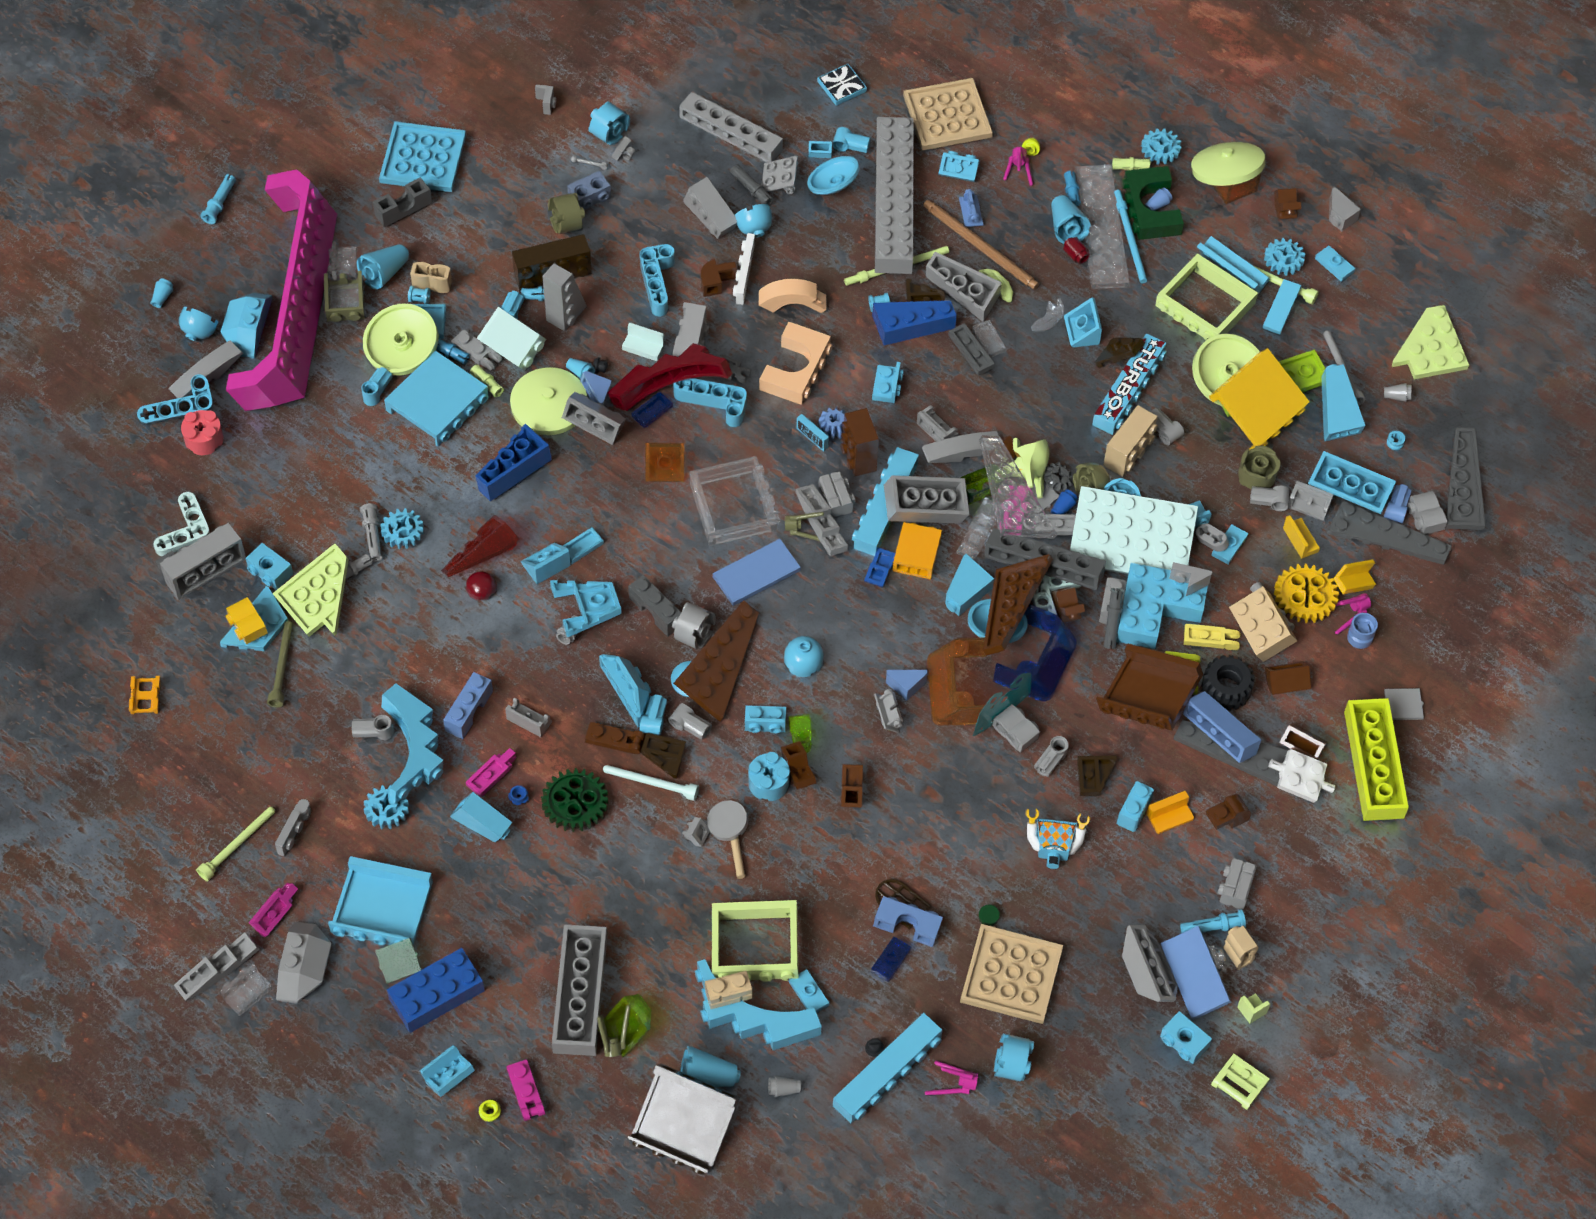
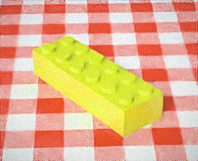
M1389 698L1348 700L1344 714L1363 821L1404 819L1409 806Z

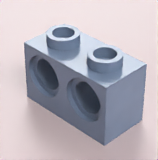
M600 171L567 185L568 194L577 193L579 207H583V209H588L611 197L610 184Z

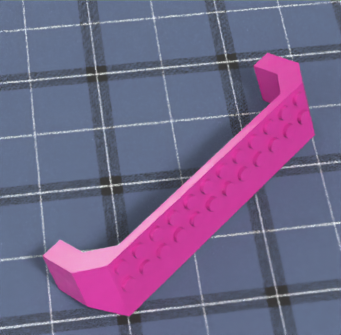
M297 169L267 176L265 191L283 212L299 210L272 352L253 370L233 373L228 376L226 391L245 411L277 406L304 398L324 292V273H327L337 213L312 182Z

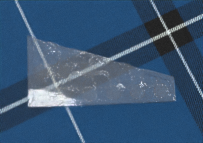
M982 435L979 441L1000 535L1055 539L1057 536L1055 529L1032 490L1028 487L1025 478L1000 436Z

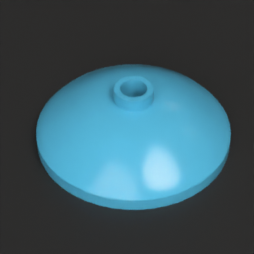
M850 156L830 159L819 165L810 174L807 181L808 187L811 192L819 195L838 193L855 180L860 169L859 164L855 158Z
M991 599L977 602L968 613L970 629L983 640H985ZM1025 614L1009 643L1019 640L1025 634L1027 629Z

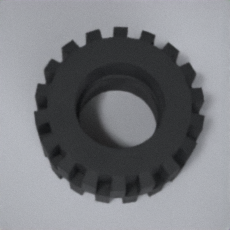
M1222 655L1220 659L1216 657L1213 659V662L1208 663L1201 683L1202 692L1208 693L1227 711H1231V708L1239 709L1240 705L1243 707L1246 701L1250 699L1255 683L1252 667L1248 668L1249 664L1246 661L1243 663L1242 658L1238 657L1235 659L1234 655H1229V657ZM1228 678L1236 682L1238 686L1226 687L1218 680Z

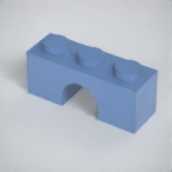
M473 672L443 719L446 732L464 739L473 724V715L478 705L484 707L493 692L490 679Z
M883 896L873 926L893 933L898 923L901 921L909 922L915 928L913 941L933 947L943 917L939 916L936 912L924 911L916 905L904 904L896 898Z

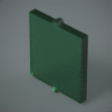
M411 938L375 950L380 963L379 969H382L387 984L422 970L417 957L418 952H415Z

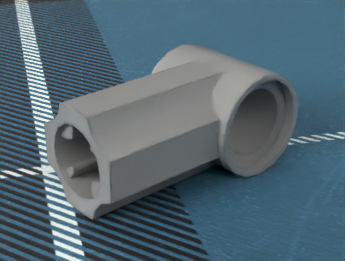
M1159 408L1151 411V413L1157 416L1156 424L1158 427L1156 431L1165 445H1170L1184 435V429L1179 422H1172Z
M1252 486L1250 504L1271 506L1275 511H1285L1289 506L1290 490L1286 486H1275L1273 489Z
M683 703L679 704L668 719L675 729L680 731L684 729L701 740L706 738L712 727L711 723L695 715L694 711Z
M379 715L376 718L353 719L352 721L353 738L378 737L381 740H388L394 735L391 719L387 715Z
M1056 736L1051 740L1048 748L1034 765V768L1040 775L1049 777L1059 762L1066 757L1068 750L1067 739L1062 736ZM1060 746L1063 748V750L1058 751L1055 750L1054 747Z

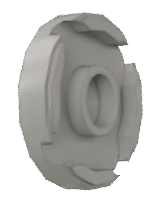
M732 800L722 801L710 810L707 817V826L717 839L731 841L745 832L748 826V815L745 808L738 802Z

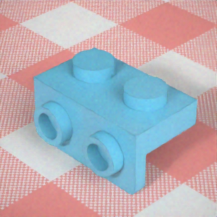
M452 1045L420 1070L426 1084L440 1097L475 1071L472 1064L460 1054L455 1045Z

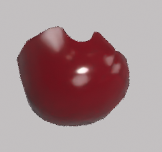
M484 571L475 572L466 581V592L474 600H488L492 594H496L497 583L491 574Z

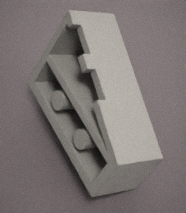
M708 177L689 187L683 202L709 229L711 234L718 239L736 228L737 220L735 215Z
M684 302L683 319H680L679 322L681 327L678 336H676L672 356L679 357L693 343L705 346V340L703 339L704 336H708L709 325H706V306Z

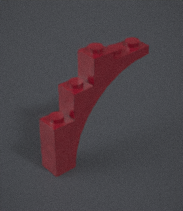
M693 343L679 357L664 354L652 367L637 364L607 394L615 408L628 411L649 394L675 382L703 376L729 378L733 373L729 367V362L725 358L710 354L707 347Z

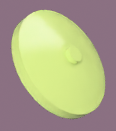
M1220 143L1207 147L1195 155L1191 162L1192 173L1197 180L1210 185L1226 186L1239 184L1253 179L1265 168V155L1259 147L1250 143Z
M413 304L392 305L377 313L367 325L363 336L364 353L376 369L383 367L396 376L410 374L436 350L439 336L438 329L429 313L421 307Z
M1219 334L1207 339L1196 351L1192 363L1193 377L1199 390L1211 401L1208 396L1257 355L1259 350L1248 340L1233 334ZM1219 400L1214 402L1215 404L1223 406Z
M540 368L525 374L515 384L510 397L511 411L515 420L521 426L526 423L536 434L557 435L576 426L562 418L568 398L574 392L584 394L585 396H587V393L580 380L572 373L559 368Z

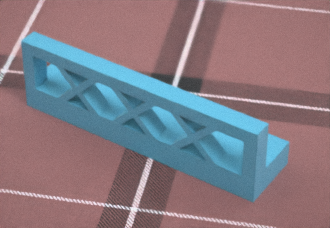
M1212 236L1204 245L1200 242L1197 246L1202 254L1242 283L1258 292V294L1270 280L1269 277Z

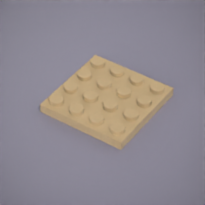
M973 78L903 91V96L910 117L913 118V126L922 151L992 138V130Z
M981 924L960 1002L1043 1024L1063 945Z

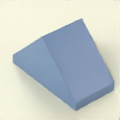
M588 371L583 372L580 382L584 386L588 398L603 405L612 380Z
M887 670L886 684L906 701L924 686L927 680V670Z

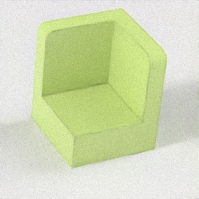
M1255 993L1249 998L1242 996L1237 1007L1250 1024L1267 1014L1270 1003L1269 1001L1262 1003Z

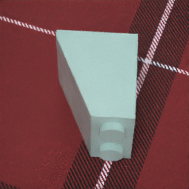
M500 307L496 309L477 337L478 340L523 370L531 366L533 358L537 352L542 350L546 340Z

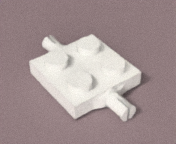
M1290 749L1287 751L1283 763L1273 759L1269 762V768L1279 771L1280 779L1277 788L1315 803L1318 800L1321 789L1333 793L1335 785L1324 781L1326 763Z

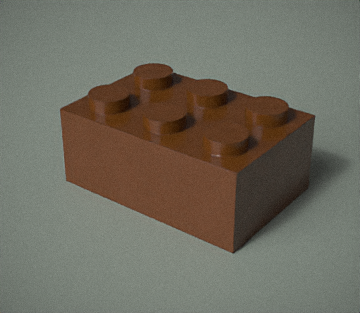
M867 408L844 413V422H842L844 432L841 433L843 441L841 443V450L843 455L846 454L848 458L846 459L848 469L853 471L854 477L877 471L879 438Z

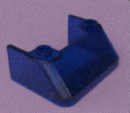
M1029 604L1024 613L1027 618V624L1049 632L1051 636L1037 663L1022 661L1016 670L997 663L993 682L1010 688L1019 675L1031 673V691L1028 696L1039 701H1048L1053 697L1076 649L1077 639L1056 614Z

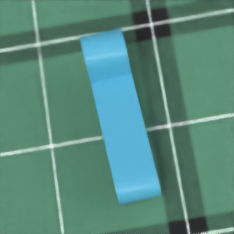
M669 244L646 247L640 251V268L651 311L655 316H664L668 312V296L661 270L671 268L675 264L674 248Z
M201 374L192 377L191 389L193 395L140 407L137 412L138 419L143 424H153L185 417L188 412L210 411L213 407V400L207 378ZM198 379L205 381V386L201 389H197L194 386L195 381ZM201 398L209 400L207 407L202 408L199 406ZM183 402L190 404V409L186 412L179 409L180 404ZM164 406L171 408V413L167 416H163L160 413L161 408ZM153 408H156L159 418H156L155 414L150 415L148 420L141 417L145 410L149 413H154Z
M694 378L673 383L676 400L725 409L726 423L729 426L738 427L742 424L747 406V392L744 388Z

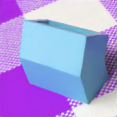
M809 141V157L831 158L832 142Z

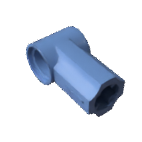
M1403 484L1395 486L1384 518L1403 523L1408 508L1406 506L1412 491L1408 486Z

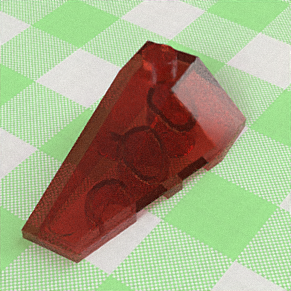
M494 515L476 532L478 536L464 545L463 553H457L441 572L449 578L503 554L507 550H512L520 539L505 521Z

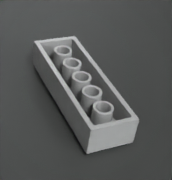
M564 925L552 1036L553 1054L596 1056L599 1031L597 1017L600 1016L607 947L606 927Z

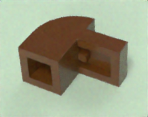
M1296 188L1275 190V209L1278 219L1298 218L1297 211L1301 210V202H1297Z
M715 259L704 264L700 273L703 297L722 294L721 281L736 279L737 267L735 262H725L717 265Z
M1075 587L1051 591L1056 612L1062 623L1082 618L1081 612H1085L1084 604L1078 603Z
M798 741L781 747L782 758L788 763L790 769L789 780L791 784L794 783L797 790L816 784V778L808 765L807 753L801 742Z
M842 764L841 807L862 808L863 765Z
M1234 794L1225 797L1224 802L1207 809L1206 815L1217 830L1228 824L1232 829L1249 821L1251 812L1241 796Z

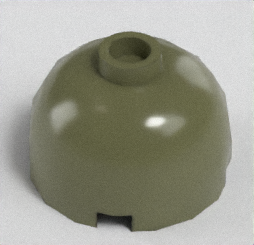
M1094 462L1079 464L1075 468L1077 472L1073 474V485L1077 494L1080 493L1081 486L1104 490L1106 484L1110 482L1106 469Z

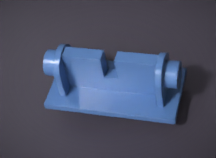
M967 189L964 196L959 197L964 224L966 227L982 226L983 220L978 197L971 189Z

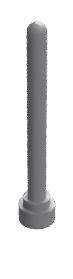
M1325 331L1323 335L1337 366L1342 364L1345 366L1359 406L1365 402V397L1361 391L1356 389L1331 332Z

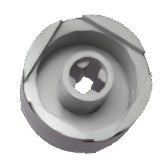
M685 603L682 613L672 623V628L675 629L674 638L695 649L704 647L712 635L713 631L710 630L711 624L715 625V614L695 604Z

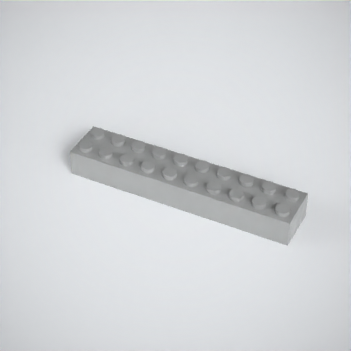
M877 117L875 273L912 274L913 118Z

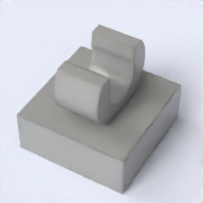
M625 136L611 157L618 161L622 155L625 160L629 161L635 152L632 147L628 146L631 140Z
M694 817L693 821L687 824L689 827L687 832L683 831L682 834L686 839L691 840L695 846L702 847L710 830L701 818Z

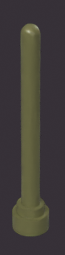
M286 621L284 624L274 688L268 694L267 704L274 708L282 707L284 703V696L281 690L292 631L291 621Z

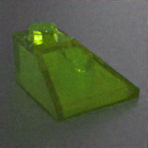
M640 994L624 996L604 1018L608 1037H618V1041H621L626 1006L630 1005L625 1040L626 1049H621L622 1057H626L650 1030L652 1010Z

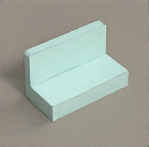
M629 323L628 335L622 345V350L658 361L665 347L664 334Z

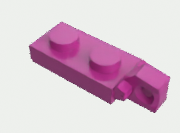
M509 748L502 756L494 754L466 781V786L481 798L512 768L511 763L517 758L516 753Z
M286 883L282 889L278 888L249 921V924L262 937L268 936L291 908L293 901L291 897L298 888L293 883Z

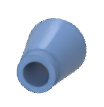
M1166 188L1158 189L1147 201L1145 207L1156 211L1170 204V201L1173 199L1172 195Z

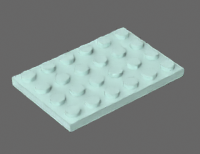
M1081 486L1070 550L1105 560V570L1124 574L1129 573L1131 563L1167 570L1172 569L1173 562L1188 565L1198 506Z

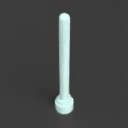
M609 765L603 767V771L607 774L682 793L688 800L695 801L699 792V785L690 783L684 786Z

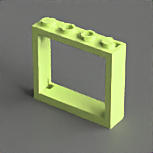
M1197 253L1157 295L1155 306L1207 340L1219 334H1227L1255 305L1258 292ZM1193 271L1241 302L1218 328L1169 297Z
M797 901L712 903V974L719 978L747 971L750 981L761 980L765 982L772 979L788 981V979L798 978ZM790 917L791 964L719 966V920Z

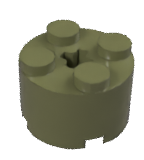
M577 193L549 198L548 211L552 210L550 221L556 233L562 234L583 229L582 218H585V212L583 207H579Z
M1255 446V448L1247 449L1243 453L1238 470L1241 485L1252 489V486L1270 488L1274 485L1280 468V460H1278L1274 450L1266 446Z

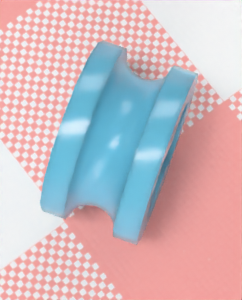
M1392 431L1388 435L1387 446L1392 450H1400L1404 445L1405 435L1400 431Z

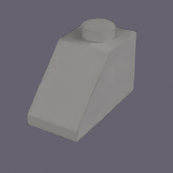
M1333 187L1329 199V221L1333 226L1343 231L1358 221L1361 209L1336 187Z

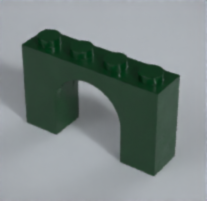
M1168 166L1126 170L1124 178L1121 179L1122 189L1126 191L1125 201L1130 206L1129 217L1133 218V232L1137 233L1138 240L1182 235L1184 223L1180 209L1153 211L1146 208L1140 200L1145 195L1156 193L1158 189L1166 188L1170 192L1172 178Z

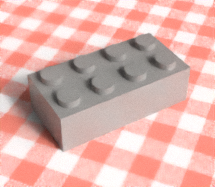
M892 475L884 484L888 521L961 524L969 516L964 478Z
M227 523L217 527L212 533L202 536L190 546L182 548L181 551L173 556L165 558L160 563L167 586L176 598L180 600L246 560L241 538L231 525Z

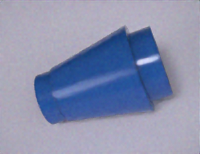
M1068 489L1064 492L1062 491L1051 513L1065 514L1077 504L1078 497Z

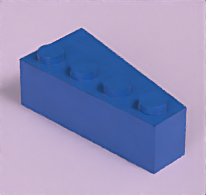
M951 301L873 303L872 317L883 346L951 330L956 326L957 315Z
M525 423L521 427V431L510 439V443L498 451L497 457L494 460L491 459L475 476L478 490L491 502L551 461L549 445Z

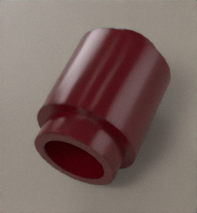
M1070 237L1065 241L1063 250L1075 263L1083 264L1089 259V249L1077 237Z

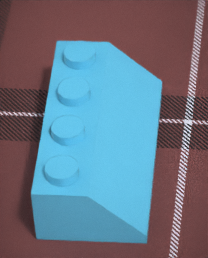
M1323 451L1308 484L1379 514L1385 509L1396 483L1393 479Z

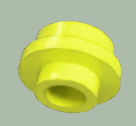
M1029 138L1022 144V147L1027 151V155L1034 156L1040 151V144L1034 138Z
M486 1100L479 1107V1115L484 1121H495L500 1116V1105L494 1100ZM488 1109L494 1110L492 1114L486 1113Z

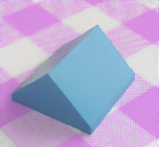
M1092 297L1064 315L1071 347L1099 345L1102 327L1095 298Z
M552 543L525 558L521 563L535 583L539 584L570 566L569 550L567 547Z

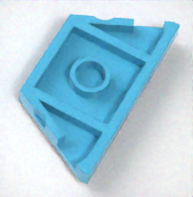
M266 586L252 603L263 620L268 633L246 644L243 639L239 641L234 632L236 627L233 626L220 641L221 647L238 646L239 649L265 651L281 632L288 618L269 587Z

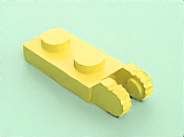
M1185 624L1184 645L1225 648L1227 650H1238L1240 648V643L1233 641L1240 637L1238 630L1225 629V627Z

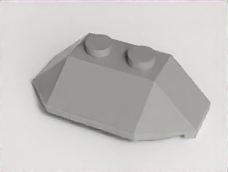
M295 921L288 931L278 970L277 1001L299 1003L303 1000L302 998L323 983L332 944L316 924Z
M1129 925L1126 931L1122 957L1137 994L1157 1002H1174L1178 985L1161 945L1148 932V928L1145 925Z

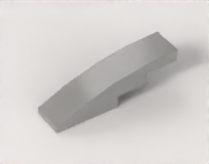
M230 340L198 361L168 389L177 398L190 396L192 394L191 379L197 374L204 375L208 383L213 378L217 380L243 353ZM198 379L195 381L194 386L197 389H201L205 386V381Z
M997 431L979 432L924 445L922 449L928 463L962 462L964 457H978L983 452L991 451L1001 440Z
M811 484L797 488L795 492L805 514L824 512L823 516L808 518L828 554L832 556L846 552L848 544L839 534L840 527L830 515L831 508L816 487Z
M244 932L230 946L225 944L212 957H205L175 983L174 986L184 1000L189 1001L226 977L260 949L249 934Z

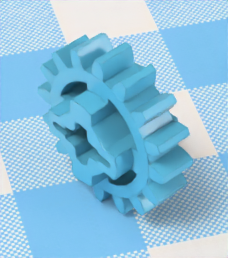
M1156 128L1155 132L1150 130L1149 135H1144L1141 152L1145 153V158L1150 157V162L1156 160L1157 164L1160 161L1167 164V160L1173 162L1174 158H1178L1181 150V140H1177L1178 135L1172 136V131L1167 133L1166 129L1163 128L1162 132H1160Z
M1282 238L1281 242L1275 239L1274 244L1270 242L1268 248L1266 247L1264 261H1267L1266 266H1272L1271 271L1277 270L1278 275L1284 272V275L1287 276L1288 272L1294 274L1295 270L1300 271L1301 266L1304 264L1305 253L1302 252L1303 247L1298 248V242L1292 243V239H1289L1288 242L1284 238Z
M407 508L403 512L396 509L395 514L389 512L390 517L383 518L384 523H381V534L384 537L385 543L390 542V547L396 544L398 549H401L403 545L408 549V544L415 546V540L421 541V535L424 534L423 521H421L420 515L415 516L413 510L407 513Z
M381 785L380 791L374 788V794L368 793V800H364V813L367 821H372L374 827L380 824L381 829L385 825L392 829V824L395 823V825L399 826V820L405 821L404 814H409V802L406 798L399 800L396 804L389 801V790L392 785L388 789Z

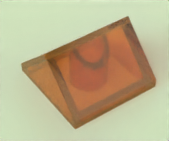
M1261 174L1243 183L1226 186L1213 185L1224 203L1228 204L1257 192Z
M645 443V481L684 482V443Z

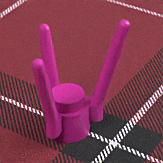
M1016 147L1012 151V156L1009 157V163L1003 179L1007 180L1013 163L1017 166V171H1021V166L1025 164L1029 185L1032 186L1033 181L1027 151L1023 147Z
M1363 593L1350 599L1338 601L1336 605L1350 604L1351 609L1359 614L1367 613L1366 609L1371 607V601L1368 595ZM1354 617L1336 630L1335 634H1339L1351 625Z
M935 1061V1065L940 1066L942 1071L959 1076L958 1085L962 1086V1088L925 1091V1095L969 1094V1090L976 1089L978 1073L965 1071Z

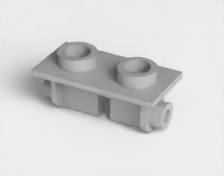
M891 689L885 690L883 695L875 693L876 706L879 709L884 729L898 733V728L902 726L903 719L899 708L893 709V707L898 705L895 693Z

